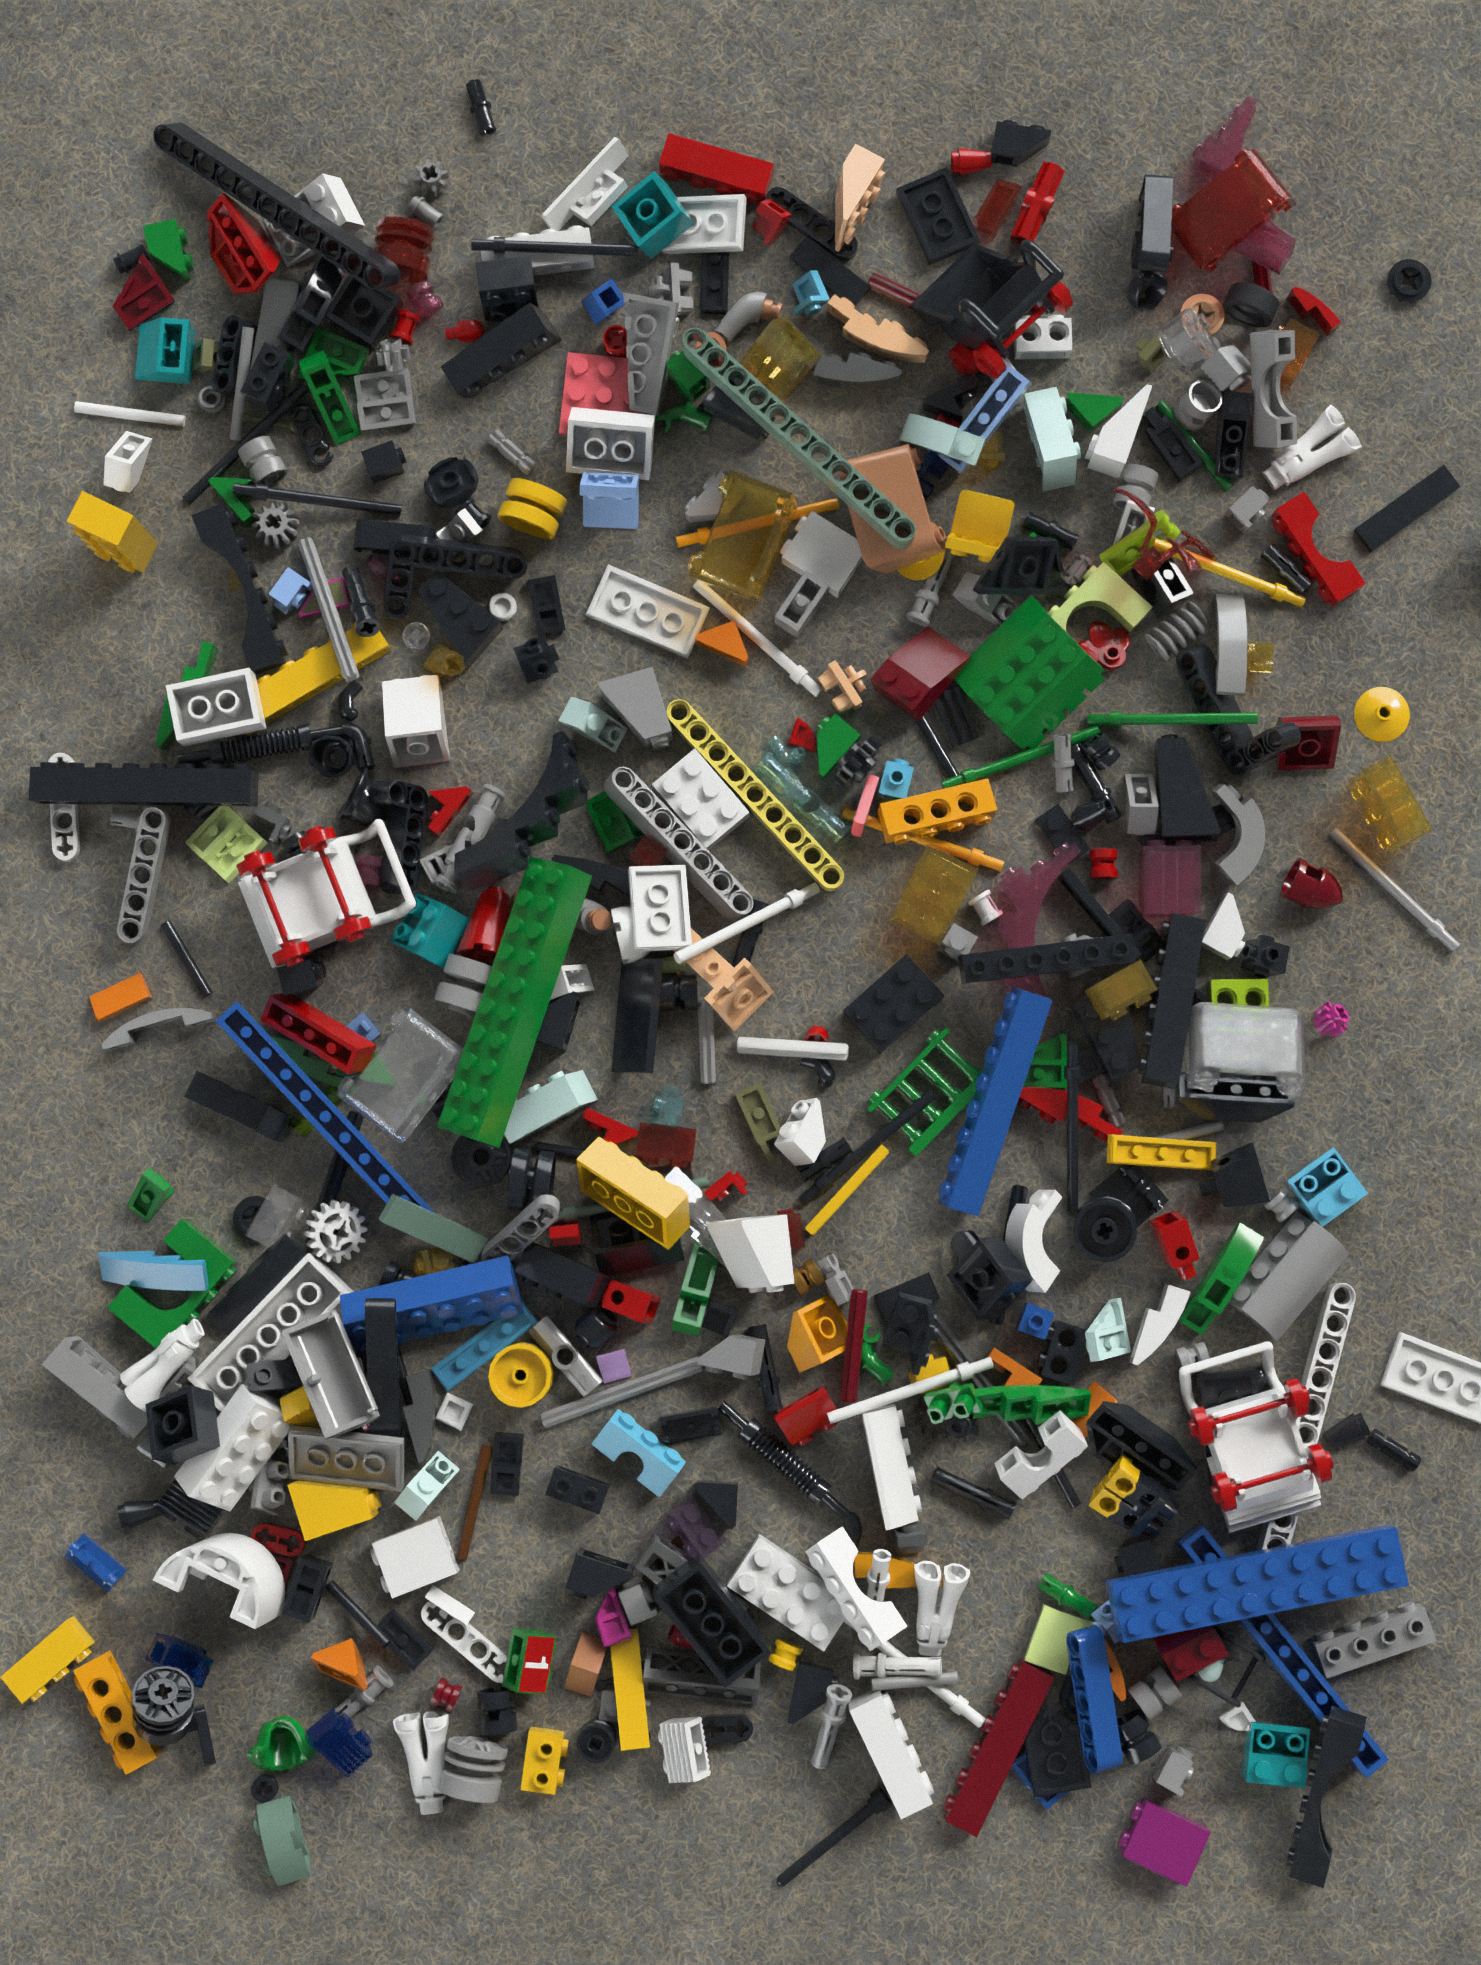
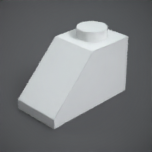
M126 431L105 456L104 485L120 492L130 493L140 480L153 438Z
M1229 892L1223 896L1205 929L1201 946L1225 960L1231 959L1233 955L1238 957L1245 945V942L1242 941L1245 934L1234 896Z

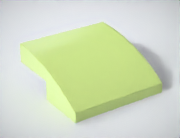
M219 806L185 842L228 883L239 874L236 865L245 860L244 856L254 851H261L267 844L229 806Z
M1043 1604L1024 1660L1066 1675L1069 1666L1066 1644L1068 1632L1092 1626L1093 1622Z

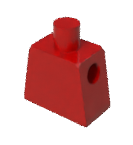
M1174 1210L1148 1220L1165 1264L1177 1270L1181 1281L1196 1276L1192 1262L1199 1260V1255L1186 1218ZM1182 1247L1183 1252L1176 1255L1177 1249Z
M611 1280L601 1297V1300H603L601 1307L638 1322L652 1324L662 1297L626 1283ZM619 1292L624 1295L622 1303L616 1301Z

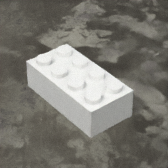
M243 1384L217 1417L220 1447L186 1460L174 1476L188 1497L227 1511L232 1510L288 1434L290 1426L294 1425L283 1421L280 1399L263 1392L252 1393L249 1391V1387Z
M758 1534L727 1583V1587L822 1651H825L846 1618L834 1595L827 1590L825 1581L820 1574L760 1534Z
M870 1690L852 1699L848 1703L851 1716L900 1818L908 1817L932 1805L933 1802L930 1795L935 1793L932 1788L933 1786L926 1771L920 1773L918 1769L922 1765L913 1744L907 1746L905 1742L909 1738L900 1717L894 1719L892 1715L896 1711L888 1692L882 1693L881 1690Z

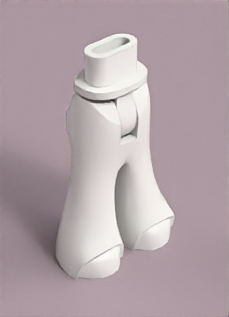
M1328 406L1312 427L1297 440V444L1290 445L1270 463L1271 467L1262 472L1264 478L1274 490L1283 484L1289 486L1290 483L1304 478L1326 463L1352 454L1362 448L1358 437L1348 427L1320 449L1314 452L1310 451L1325 439L1344 428V419L1334 406Z
M193 1319L187 1326L181 1325L176 1330L168 1333L153 1352L120 1374L122 1383L127 1386L124 1389L127 1398L142 1411L146 1412L145 1404L159 1399L160 1393L168 1379L194 1353L193 1349L199 1347V1340L204 1336V1331L198 1320Z
M922 1561L914 1564V1577L918 1592L916 1630L917 1643L919 1644L918 1652L921 1655L940 1656L942 1648L947 1645L956 1607L970 1576V1570L960 1564L952 1563L944 1566L943 1589L938 1605H936L941 1580L940 1566L931 1561Z
M444 1710L429 1711L423 1715L428 1759L424 1757L420 1713L404 1714L393 1720L394 1729L405 1750L411 1786L415 1795V1801L420 1804V1813L422 1815L444 1811L442 1800L446 1798V1795L439 1791L442 1770L446 1768L445 1741L449 1724V1713Z

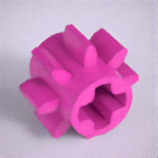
M1330 1001L1314 1011L1317 1017L1313 1019V1024L1321 1035L1327 1036L1330 1034L1334 1039L1348 1029L1345 1023L1349 1021V1015L1340 1004L1332 1006Z

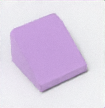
M625 1348L596 1356L604 1383L632 1376Z

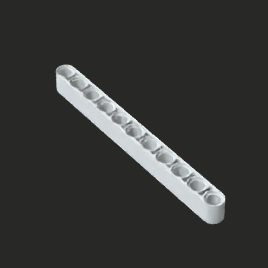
M1333 1283L1325 1291L1301 1381V1386L1307 1388L1310 1399H1314L1317 1404V1408L1312 1414L1299 1418L1293 1415L1298 1430L1301 1427H1307L1309 1430V1437L1303 1442L1306 1453L1307 1446L1318 1443L1356 1300L1355 1290L1347 1283ZM1341 1287L1346 1293V1298L1339 1304L1334 1299V1293ZM1332 1315L1336 1316L1339 1321V1325L1334 1331H1330L1327 1328V1320ZM1324 1343H1328L1331 1347V1354L1326 1359H1323L1319 1354V1349ZM1321 1371L1324 1375V1381L1320 1386L1316 1387L1312 1383V1376L1315 1372ZM1299 1513L1287 1516L1286 1522L1280 1526H1277L1274 1520L1263 1523L1257 1550L1267 1549L1268 1542L1273 1539H1278L1280 1546L1291 1544Z

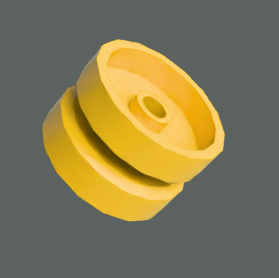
M521 478L510 479L505 492L510 500L501 503L497 518L502 523L520 532L540 539H554L559 527L555 518L563 516L568 503L567 499L553 489L539 483Z
M520 1342L509 1345L496 1354L490 1364L488 1378L491 1390L500 1401L508 1406L522 1408L535 1404L547 1395L553 1385L555 1371L551 1358L542 1348L532 1343ZM520 1369L526 1373L524 1380L516 1378V1373Z

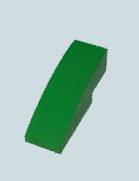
M695 1240L671 1330L699 1336L720 1259V1253L715 1245Z

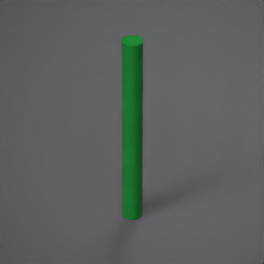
M1163 400L1155 406L1162 417L1167 416L1169 420L1172 419L1202 461L1206 470L1225 492L1234 485L1230 479L1224 476H1214L1215 461L1191 432L1178 424L1175 420L1174 412Z

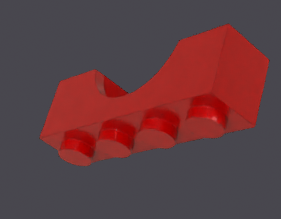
M1303 491L1276 508L1272 514L1274 518L1272 524L1279 534L1284 533L1288 539L1287 546L1294 557L1299 556L1304 563L1302 568L1305 575L1310 580L1314 579L1320 587L1318 593L1325 603L1330 602L1332 607L1361 590L1366 583L1351 560L1344 562L1332 561L1318 552L1312 540V528L1319 516V512Z

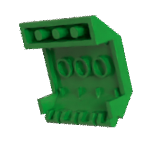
M1032 595L970 655L971 659L955 677L956 682L964 692L1023 750L1027 746L1030 749L1037 747L1047 737L1042 731L1046 728L1051 733L1067 717L1062 712L1065 708L1070 713L1073 712L1087 698L1083 691L1087 689L1092 693L1105 680L1101 675L1104 669L1098 662L1082 649Z

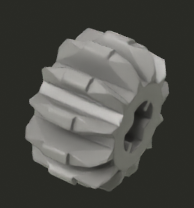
M271 501L269 509L264 504H261L260 508L263 513H254L253 515L258 521L252 524V529L258 531L255 535L258 541L264 540L263 544L267 548L274 543L275 548L280 549L281 541L283 540L286 545H291L288 536L298 537L297 531L293 528L300 526L299 520L294 519L297 515L295 510H288V505L284 502L278 507L275 501ZM275 520L280 525V527L277 529H275L271 525V523Z

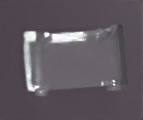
M1209 1002L1195 1004L1191 1008L1184 1051L1188 1088H1211L1218 1082L1220 1072L1277 1076L1276 1087L1283 1095L1303 1097L1305 1089L1304 1022L1301 1013L1289 1008Z
M406 1004L403 1008L397 1009L392 1015L390 1022H392L391 1030L393 1032L359 1077L357 1075L345 1077L339 1084V1091L336 1094L342 1101L398 1143L404 1142L453 1080L464 1050L457 1042Z

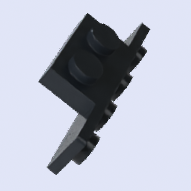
M357 1352L355 1355L364 1374L362 1355ZM292 1359L253 1362L247 1365L249 1391L252 1393L273 1391V1396L282 1395L283 1397L303 1386Z

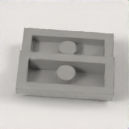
M409 368L399 371L354 375L361 431L416 423Z

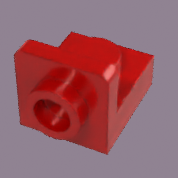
M729 1170L703 1194L710 1202L715 1198L720 1202L731 1192L729 1188L731 1184L744 1196L748 1193L745 1189L748 1183L738 1171L733 1175Z

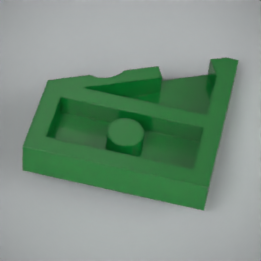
M317 327L305 358L324 350L335 377H349L361 374L370 349ZM300 370L298 378L305 380L304 375Z
M1066 1033L1036 1047L1023 1088H1067V1079L1064 1078V1066L1067 1065Z

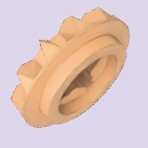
M1196 294L1184 302L1180 310V322L1184 326L1185 332L1193 334L1195 338H1207L1217 333L1224 322V309L1215 297L1208 294ZM1199 306L1204 314L1210 315L1206 318L1204 326L1200 319L1193 318L1198 314Z

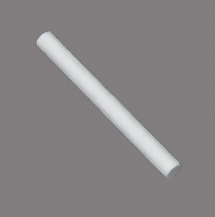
M78 401L74 405L76 413L184 427L186 419L184 415Z

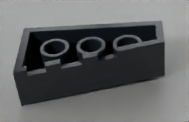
M528 303L443 364L441 369L458 395L463 398H473L479 395L485 386L500 380L505 374L562 341L547 315L532 303Z

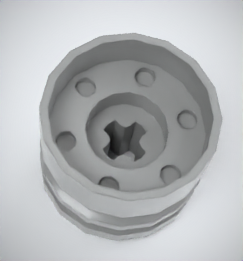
M450 1737L447 1748L451 1751L446 1752L445 1760L456 1765V1767L443 1768L439 1791L450 1797L480 1803L498 1801L502 1779L490 1772L504 1770L505 1763L501 1760L506 1759L508 1748L481 1737Z

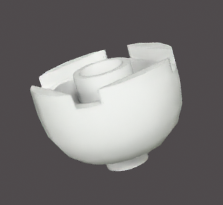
M631 906L611 909L623 964L643 959L650 951L634 952Z

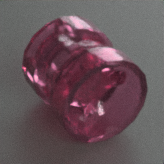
M423 280L414 284L406 293L409 301L416 305V312L421 319H427L432 314L434 315L439 312L444 306L440 297L433 293L434 288L429 280Z
M356 855L355 864L364 886L380 887L379 870L381 869L382 858L370 855Z

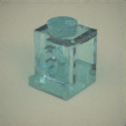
M663 1085L661 1096H655L654 1113H659L658 1118H652V1124L681 1128L685 1093L679 1092L680 1087Z

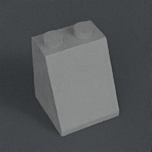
M653 667L598 683L603 700L646 748L653 747V751L669 747V742L674 741Z

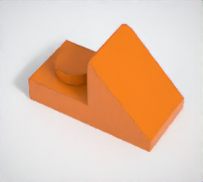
M994 1347L986 1355L991 1357L996 1370L1004 1374L1005 1370L1010 1371L1001 1386L1038 1385L1043 1380Z

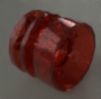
M395 216L379 219L376 226L377 234L374 239L379 246L375 247L374 250L394 262L398 269H410L408 283L418 284L425 282L429 276L431 261L427 254H430L433 249L434 230L429 225L410 218Z

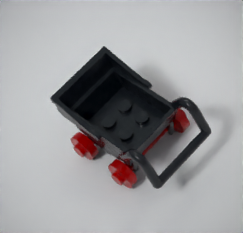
M1023 240L1020 243L1019 249L1024 262H1018L1014 256H1007L974 243L910 305L930 326H940L952 340L959 342L948 351V354L952 360V366L960 374L965 373L968 377H972L981 371L985 375H990L996 379L999 378L1007 369L1002 358L1006 359L1010 355L1006 349L1043 313L1047 315L1057 311L1065 314L1073 306L1069 289L1062 282H1059L1064 276L1063 270L1033 241ZM1036 261L1049 273L1043 281L1036 272ZM1031 311L1033 314L1001 343L999 339L1024 315Z

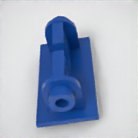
M84 1533L76 1542L74 1541L69 1546L68 1552L65 1555L66 1558L107 1593L127 1571Z

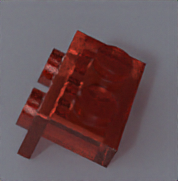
M640 1122L636 1157H642L641 1163L658 1165L659 1159L670 1161L669 1166L686 1168L687 1163L693 1164L697 1129Z

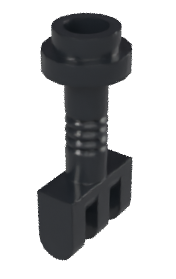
M971 1415L961 1419L953 1416L948 1422V1431L955 1438H964L967 1435L976 1434L979 1432L978 1425H975L978 1419H973Z

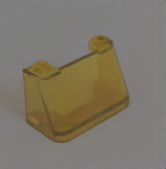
M730 470L728 476H723L718 490L722 492L721 497L723 501L703 552L700 551L697 555L693 554L687 567V570L690 571L688 576L758 605L794 519L798 500L790 492Z

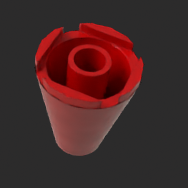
M490 886L488 890L481 892L458 946L457 954H461L460 956L484 964L485 962H493L495 960L511 913L509 895L504 892L503 888Z

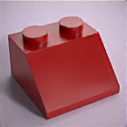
M823 1385L774 1413L776 1422L791 1446L797 1443L800 1447L814 1438L812 1433L822 1428L825 1432L838 1424V1422L832 1424L829 1422L827 1413L837 1410Z

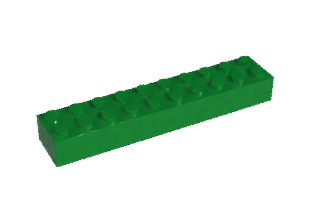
M531 856L528 861L529 868L525 870L437 1125L438 1128L498 1148L501 1145L592 879L591 875L572 866Z

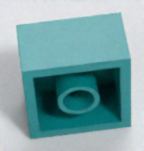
M655 171L611 206L636 245L651 259L694 225L671 188Z

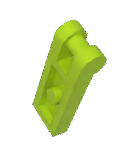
M1160 510L1151 517V520L1099 555L1100 560L1121 576L1132 569L1144 555L1155 551L1150 548L1154 538L1170 543L1179 536L1180 530L1174 523L1169 522V516L1164 510ZM1161 529L1162 532L1156 536L1154 533Z

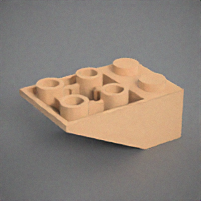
M855 144L843 163L835 194V250L838 252L844 243L849 244L856 232L855 225L857 222L862 224L869 209L866 207L869 202L874 204L881 191L879 186L885 176V172L882 171L885 159Z

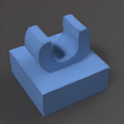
M364 1012L346 1025V1027L371 1042L381 1035Z

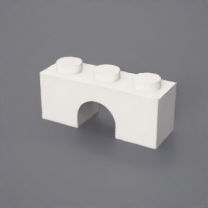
M1060 1410L1038 1427L1045 1444L1042 1450L1037 1453L1028 1454L1015 1446L994 1463L1000 1480L1022 1500L1030 1493L1036 1491L1042 1483L1052 1475L1057 1474L1063 1466L1074 1457L1079 1456L1088 1447L1081 1429Z

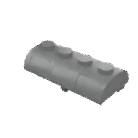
M336 1309L281 1331L325 1439H331L357 1429L380 1416L378 1407Z

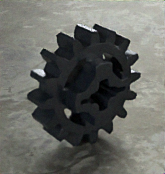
M874 736L865 741L862 746L856 742L838 762L837 765L841 770L836 774L833 782L842 790L846 789L854 780L857 783L862 782L879 762L874 757L878 754L883 744Z

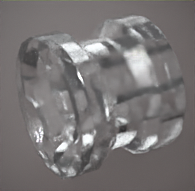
M413 622L403 630V641L413 653H423L432 645V635L426 625L420 622Z

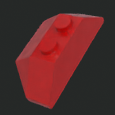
M222 193L206 213L207 221L210 222L208 232L210 255L234 294L258 292L274 273L281 261V257L259 221L227 194Z

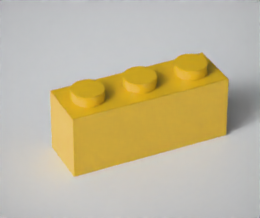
M72 1616L0 1678L22 1704L30 1698L35 1702L48 1691L45 1685L52 1679L57 1683L70 1672L67 1666L74 1660L79 1664L92 1653L89 1647L95 1641L78 1620Z

